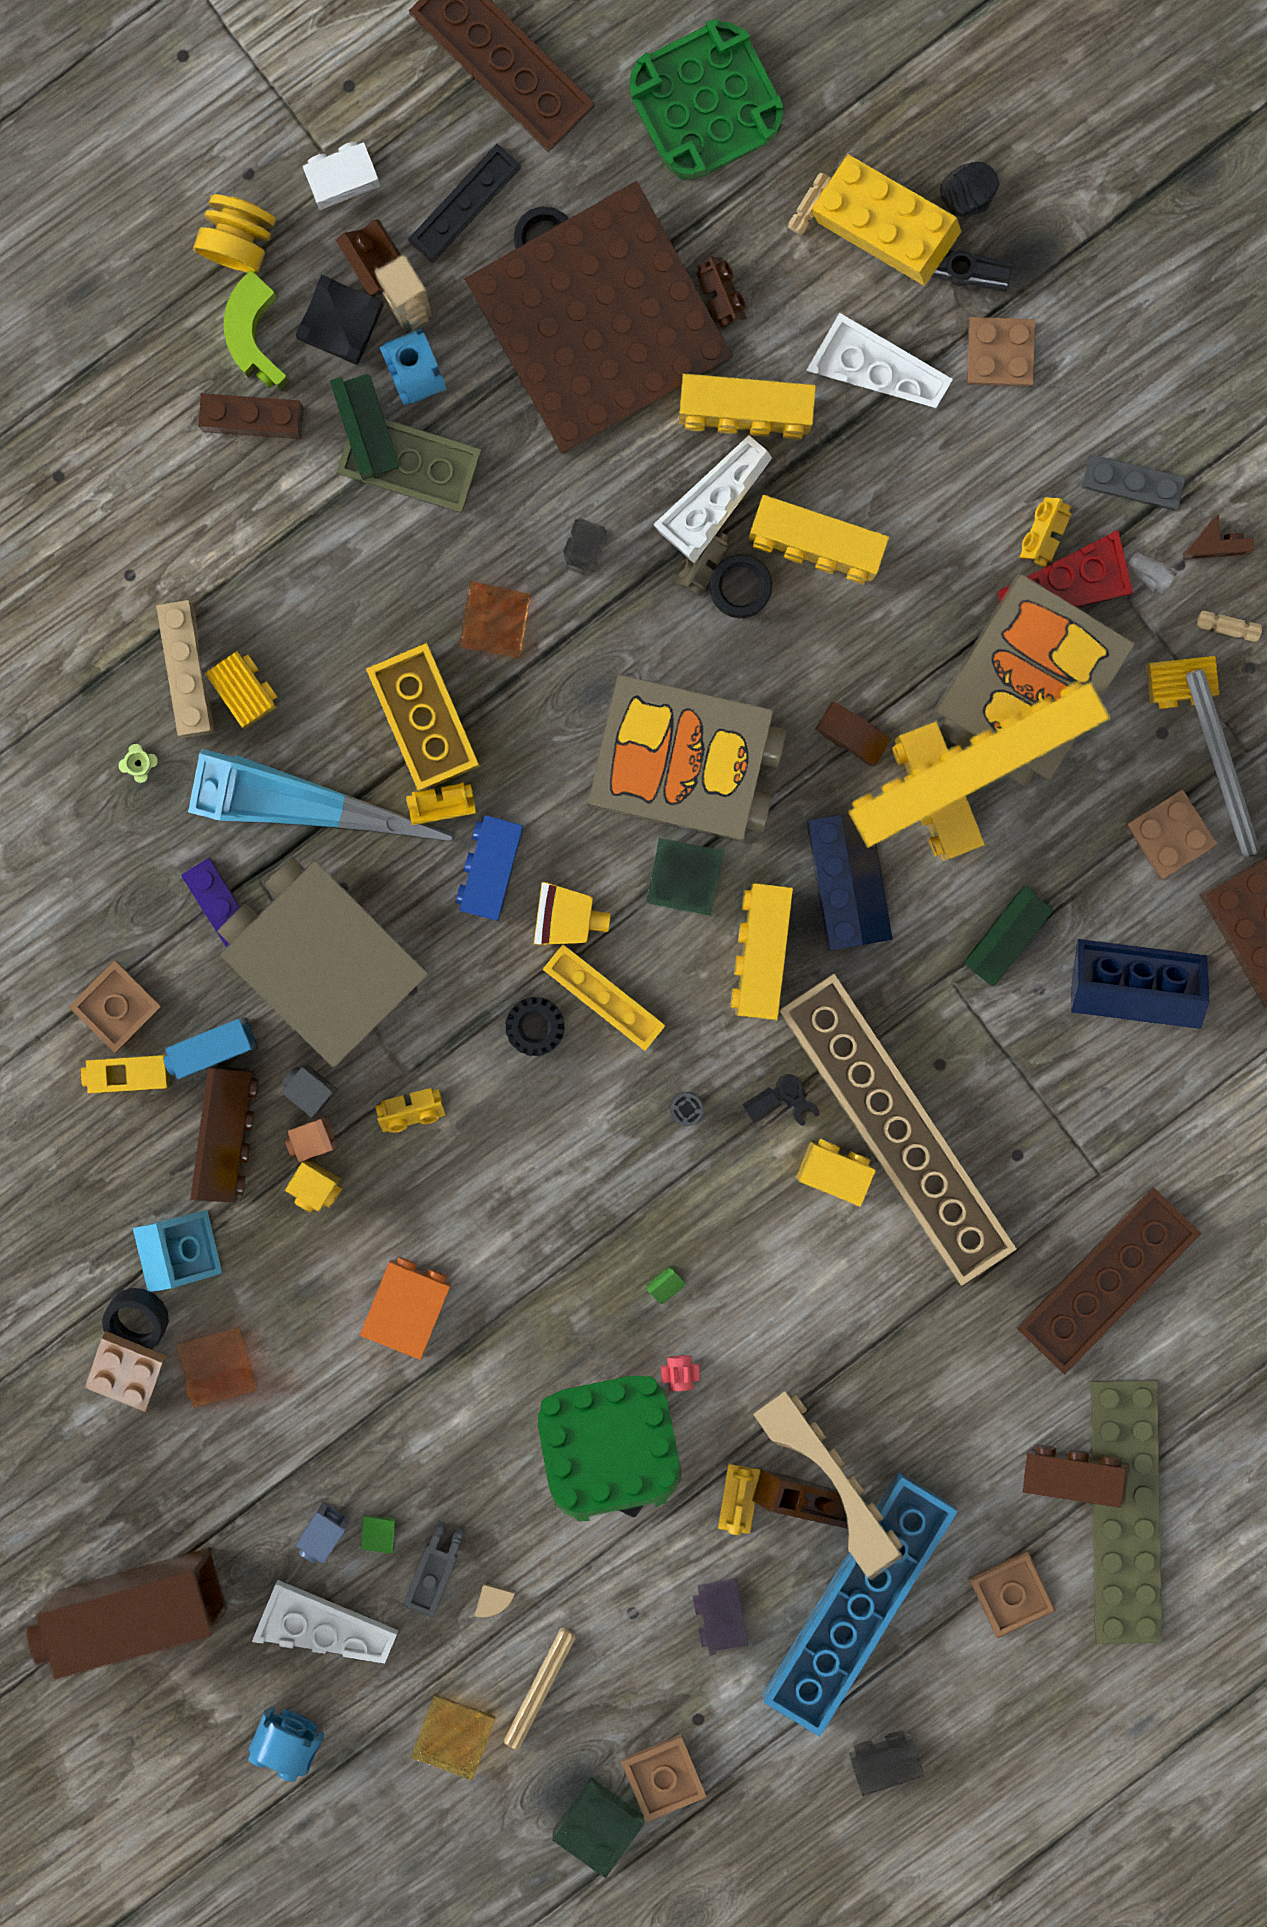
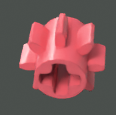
M691 1355L667 1357L668 1365H661L662 1383H669V1391L693 1390V1381H700L699 1363L692 1364Z

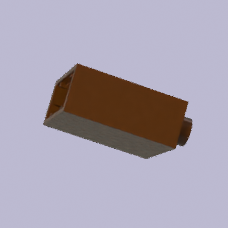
M210 1547L59 1589L36 1614L38 1623L27 1627V1641L33 1661L37 1666L50 1663L54 1680L212 1636L226 1613L227 1607Z

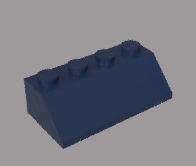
M850 814L808 820L806 823L828 951L893 940L877 843L867 848Z
M1084 939L1077 940L1071 984L1072 1013L1197 1029L1202 1028L1210 1002L1207 955Z

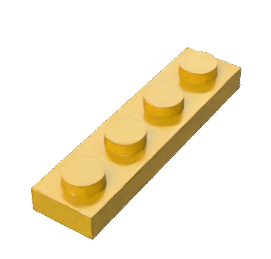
M564 944L561 945L542 969L644 1051H646L665 1027L661 1021Z

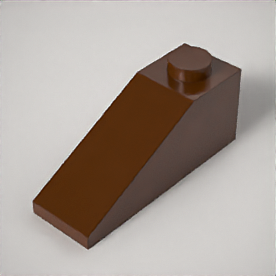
M761 1470L752 1499L753 1502L774 1513L849 1529L847 1514L837 1490L788 1475Z

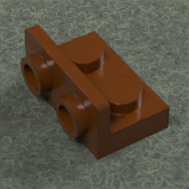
M375 219L361 230L345 232L336 239V242L370 296L384 292L375 272L401 257L380 220Z

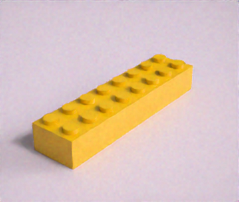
M1078 681L1059 692L1062 698L1052 702L1051 698L1048 697L1030 707L1029 709L1032 714L1025 718H1022L1020 713L1003 721L1000 723L1002 730L992 734L990 729L973 737L970 740L972 746L962 750L960 745L943 753L941 755L943 760L941 763L932 766L931 762L928 761L911 771L913 778L902 782L899 777L881 787L884 792L883 794L872 798L869 793L852 802L854 809L849 811V814L867 848L1109 719L1091 683L1082 686L1081 682Z

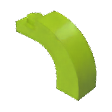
M250 270L236 285L226 305L224 314L226 344L237 366L247 378L258 369L259 371L256 376L269 389L275 385L281 391L289 383L287 376L258 349L256 343L257 324L262 315L278 298L275 292Z

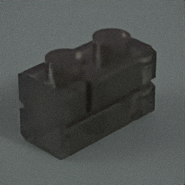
M581 518L575 519L570 532L571 538L567 540L563 555L568 570L585 576L587 571L592 572L596 569L600 553H602L607 540V531L604 527Z
M895 1731L885 1736L886 1741L873 1744L872 1741H864L854 1746L855 1751L849 1752L862 1796L925 1776L911 1732L904 1734V1731Z

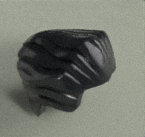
M966 163L951 171L943 179L940 185L941 198L947 207L960 217L977 215L986 211L998 190L999 179L994 169L986 163Z

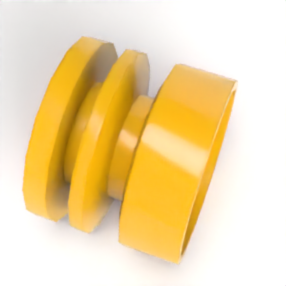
M211 195L208 204L214 210L205 211L204 217L215 225L216 228H199L193 246L194 252L225 267L245 273L252 270L255 274H258L265 251L253 243V241H270L271 234L264 228H274L276 218L249 201L237 197Z

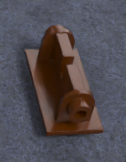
M711 256L709 261L699 264L697 266L699 272L696 275L704 294L709 295L716 291L718 295L707 301L715 322L720 323L722 328L732 324V318L747 319L744 313L746 304L740 292L734 288L731 280L734 276L728 262L723 261V258Z

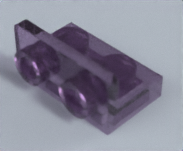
M736 1578L698 1585L699 1595H693L696 1615L703 1614L705 1627L699 1628L702 1647H709L710 1655H715L718 1650L748 1645Z

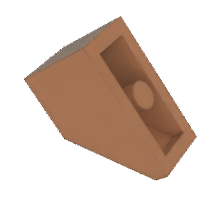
M327 1116L287 1131L289 1138L285 1139L290 1156H297L299 1162L332 1151L338 1147Z

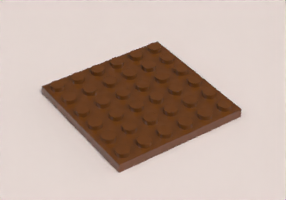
M637 180L464 278L561 453L682 385L683 374L700 375L733 356Z

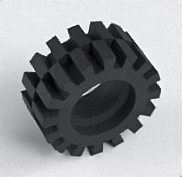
M530 997L519 1001L511 1008L505 1023L506 1035L511 1045L520 1053L528 1056H541L554 1050L562 1040L565 1029L563 1015L558 1007L551 1001L540 997ZM530 1014H540L547 1020V1033L540 1039H530L523 1032L522 1023Z

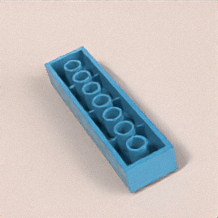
M899 1471L876 1508L884 1518L879 1523L886 1533L892 1529L903 1544V1547L899 1549L903 1557L870 1580L849 1552L762 1693L765 1704L819 1737L824 1732L958 1512L952 1503Z

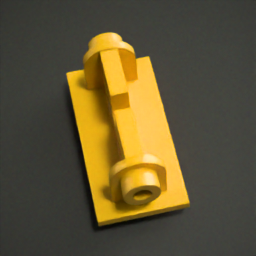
M1044 497L1043 502L1038 505L1032 528L1023 539V549L1019 558L1034 560V563L1041 567H1046L1048 562H1052L1060 541L1050 537L1051 533L1063 535L1072 515L1070 513L1071 506L1063 503V499Z
M461 782L460 784L441 787V795H436L435 789L419 792L414 791L412 795L406 796L411 825L476 814L471 784L464 785V782Z
M431 1087L410 1093L412 1105L406 1106L403 1095L382 1100L380 1105L375 1106L378 1115L377 1120L382 1131L396 1133L405 1130L409 1125L416 1123L431 1124L439 1120V1117L446 1116L441 1103L442 1098L439 1089L433 1090Z
M728 1464L718 1529L728 1530V1533L733 1535H741V1533L750 1534L755 1502L752 1499L761 1469Z

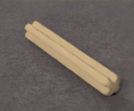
M565 1628L559 1630L504 1738V1743L508 1747L515 1750L520 1749L575 1641V1634Z

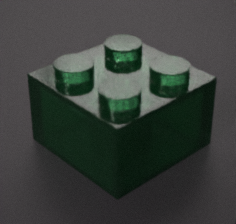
M659 838L646 904L711 916L724 851Z
M590 1777L553 1829L552 1841L606 1878L644 1826V1816Z

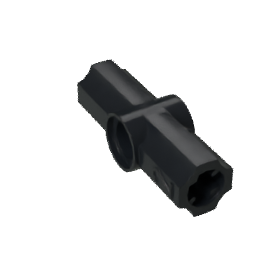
M949 250L931 278L950 281L956 286L971 285L1007 292L1013 263L972 255L966 250ZM959 261L966 262L970 266V270L963 275H959L952 270L953 265Z

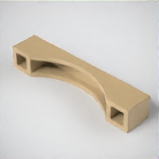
M784 1391L753 1415L772 1442L807 1456L819 1465L832 1480L841 1496L847 1514L849 1528L848 1550L865 1575L872 1580L903 1557L899 1551L903 1544L892 1529L886 1533L879 1522L884 1519L873 1502L868 1506L864 1502L860 1494L865 1491L854 1475L847 1478L841 1469L845 1462L834 1448L828 1451L822 1440L826 1436L815 1421L809 1424L803 1414L808 1410L799 1397L795 1395L791 1398Z

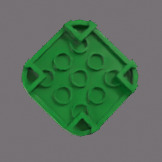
M718 19L708 21L704 27L649 55L646 52L637 59V63L630 74L629 92L632 103L662 162L679 179H696L706 176L765 146L775 138L781 129L783 114L781 97L777 95L750 42L749 34L743 27L740 28L731 22L718 21Z
M626 1376L564 1389L542 1400L541 1409L538 1413V1431L547 1481L556 1508L558 1507L564 1514L576 1518L577 1521H590L589 1516L654 1503L655 1507L667 1503V1499L676 1491L679 1482H681V1466L668 1401L663 1389L653 1377Z

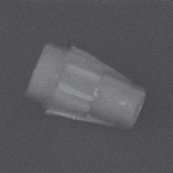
M1139 551L1133 555L1127 565V568L1153 593L1158 592L1162 596L1167 592L1178 575L1172 570L1173 566L1142 554Z

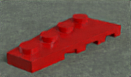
M1118 530L1027 576L1028 579L1076 608L1133 594ZM1009 586L997 592L999 603Z

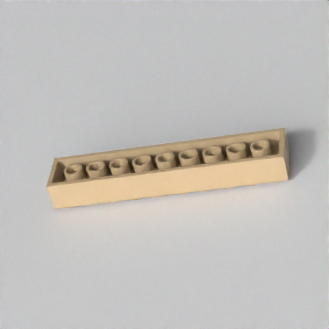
M830 974L779 1008V1013L957 1282L961 1286L1017 1250L836 975Z

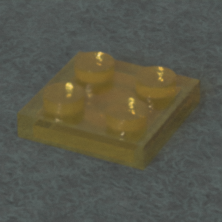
M434 1693L411 1758L473 1780L496 1716Z

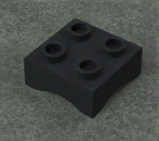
M321 274L310 305L295 335L298 340L358 365L383 309V302L378 298L354 290Z

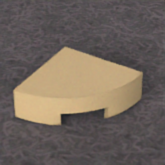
M483 1583L475 1617H491L499 1614L511 1603L515 1591Z

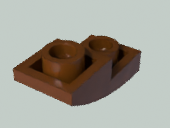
M835 702L830 703L815 730L836 746L848 749L869 766L876 765L891 740L889 736Z

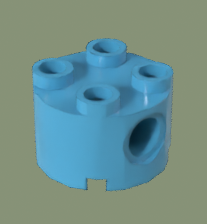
M422 328L386 342L385 345L380 347L404 406L409 403L412 405L447 390Z
M268 1708L264 1710L255 1736L249 1744L248 1750L250 1755L248 1760L257 1767L265 1768L267 1766L277 1771L278 1776L283 1780L295 1782L298 1776H304L309 1773L314 1756L324 1739V1733L321 1731L317 1734L315 1731L318 1726L300 1714L285 1709L282 1710L281 1715L274 1714L276 1708Z

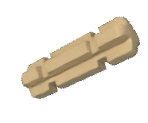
M824 173L817 175L813 182L814 187H810L797 208V214L793 215L788 224V228L799 235L805 232L809 225L808 220H812L814 217L811 208L831 177Z
M1205 610L1200 612L1197 620V627L1199 629L1207 631L1214 629L1216 633L1236 638L1243 636L1244 640L1257 642L1262 633V625L1253 622L1246 624L1245 620L1221 614L1215 616V613Z

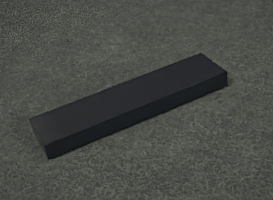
M496 143L408 238V241L433 264L521 169V165Z

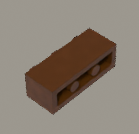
M201 393L198 426L205 433L301 439L303 405L300 400Z
M1037 1445L1036 1449H1031L1027 1453L1023 1493L1121 1508L1126 1498L1129 1464L1122 1463V1458L1117 1456L1102 1455V1459L1089 1458V1453L1085 1451L1069 1450V1454L1057 1453L1055 1447Z

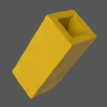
M167 1055L86 1060V1067L81 1068L82 1086L87 1087L88 1093L170 1088V1074L163 1060V1057Z

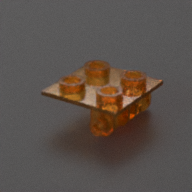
M470 581L459 646L467 650L475 651L476 649L520 658L530 594Z
M240 1327L177 1344L188 1385L186 1393L188 1399H192L194 1408L257 1390Z

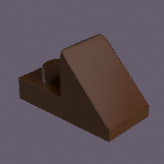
M1216 515L1183 552V560L1249 555L1254 551V539L1244 538L1243 533H1232L1224 535V540H1221L1219 515Z

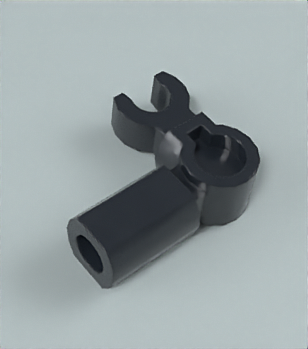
M791 1074L782 1075L777 1080L774 1089L768 1087L742 1104L754 1123L780 1107L782 1100L786 1102L788 1107H794V1118L801 1126L805 1125L801 1117L804 1109H811L816 1117L820 1115L816 1105L806 1101L807 1093L803 1089L801 1081Z

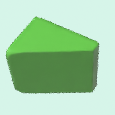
M668 1266L651 1280L646 1288L659 1303L663 1304L685 1286V1281L672 1266Z
M363 1516L361 1549L393 1554L396 1518Z

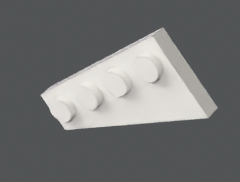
M841 313L837 316L806 370L933 408L938 406L953 380Z
M748 435L653 525L659 533L689 560L695 563L772 459L771 455Z
M277 1580L252 1642L264 1643L265 1641L278 1643L279 1646L293 1648L294 1646L312 1649V1652L323 1654L326 1652L339 1653L343 1657L385 1664L398 1630Z

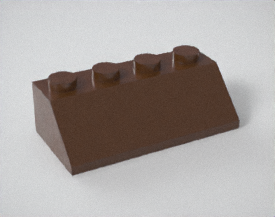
M222 1066L208 1068L190 1200L234 1203L237 1201L238 1195H244L246 1176H241L242 1163H248L250 1144L245 1143L247 1130L252 1131L255 1112L249 1111L251 1098L257 1097L259 1079L254 1078L255 1071Z

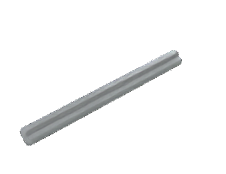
M1201 669L1194 670L1186 674L1189 689L1241 853L1244 856H1251L1258 853L1260 847L1205 673Z

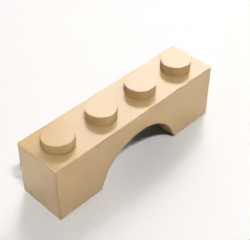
M404 255L375 272L384 290L382 292L383 297L404 332L410 329L415 331L423 328L430 322L428 318L433 315L425 288Z
M189 600L156 605L177 735L181 738L215 733L210 700L206 692L200 663L199 634L194 604Z

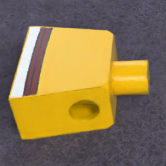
M542 882L534 944L587 943L589 930L609 931L611 913L592 911L593 897Z

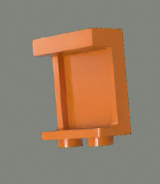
M398 1257L397 1261L390 1260L359 1336L421 1360L451 1283L446 1282L447 1276L440 1272L429 1269L428 1273H424L415 1269L416 1263Z

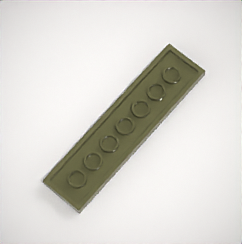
M1156 1379L1090 1380L1092 1458L1102 1459V1455H1112L1122 1458V1463L1129 1464L1124 1505L1118 1508L1092 1503L1096 1644L1162 1643L1158 1381Z

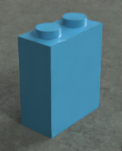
M245 1017L165 1048L167 1056H164L163 1060L169 1074H175L177 1079H181L258 1048V1045Z

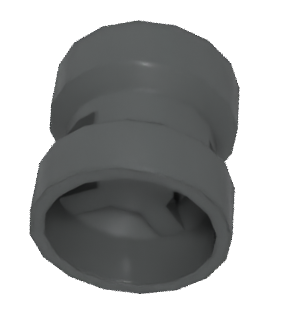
M682 1092L673 1098L670 1112L678 1124L691 1126L701 1119L703 1105L695 1094Z

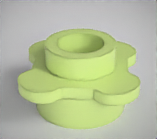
M132 744L125 758L119 762V769L123 773L128 772L134 776L136 782L143 783L148 779L147 774L150 769L157 766L158 759L156 755L143 751L141 745ZM137 760L141 761L140 766L135 765Z

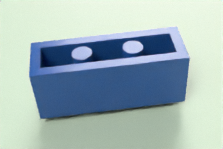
M486 815L483 822H476L472 840L478 841L475 853H468L464 871L469 872L466 885L460 884L455 903L461 904L459 911L499 921L524 828L523 825Z

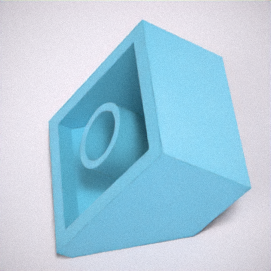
M208 1210L133 1228L147 1291L171 1289L222 1274Z

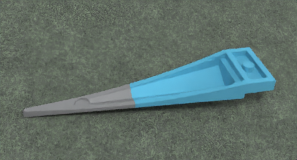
M202 749L199 753L189 813L219 821L339 827L447 841L454 838V835L450 832L425 823L411 825L409 817L238 755L232 757Z

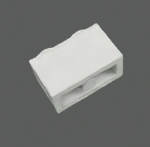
M357 142L347 143L338 149L339 152L330 156L326 154L316 155L308 160L309 164L303 166L319 210L381 187L364 142L358 145Z

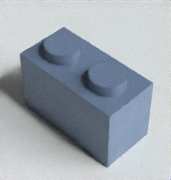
M322 1502L296 1544V1547L301 1549L299 1554L312 1563H316L318 1560L324 1564L344 1533L350 1519Z

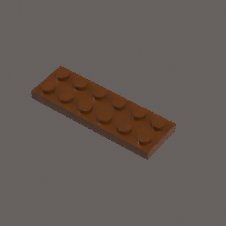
M418 0L409 9V14L548 153L595 107V103L492 0Z
M1152 1187L1016 1328L1065 1375L1201 1233Z

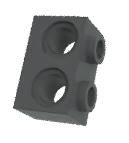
M306 1065L301 1068L297 1066L288 1073L282 1081L286 1087L281 1093L313 1118L321 1112L338 1089L313 1068Z

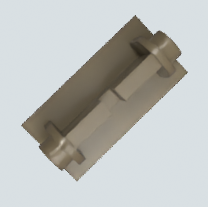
M718 531L695 563L688 558L682 560L677 568V578L674 583L688 587L687 590L696 595H699L701 590L705 591L715 571L706 566L708 560L716 565L720 563L729 546L727 543L729 537Z

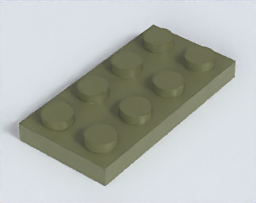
M384 419L397 456L399 468L362 480L347 437L336 472L338 475L463 513L482 453L481 449Z

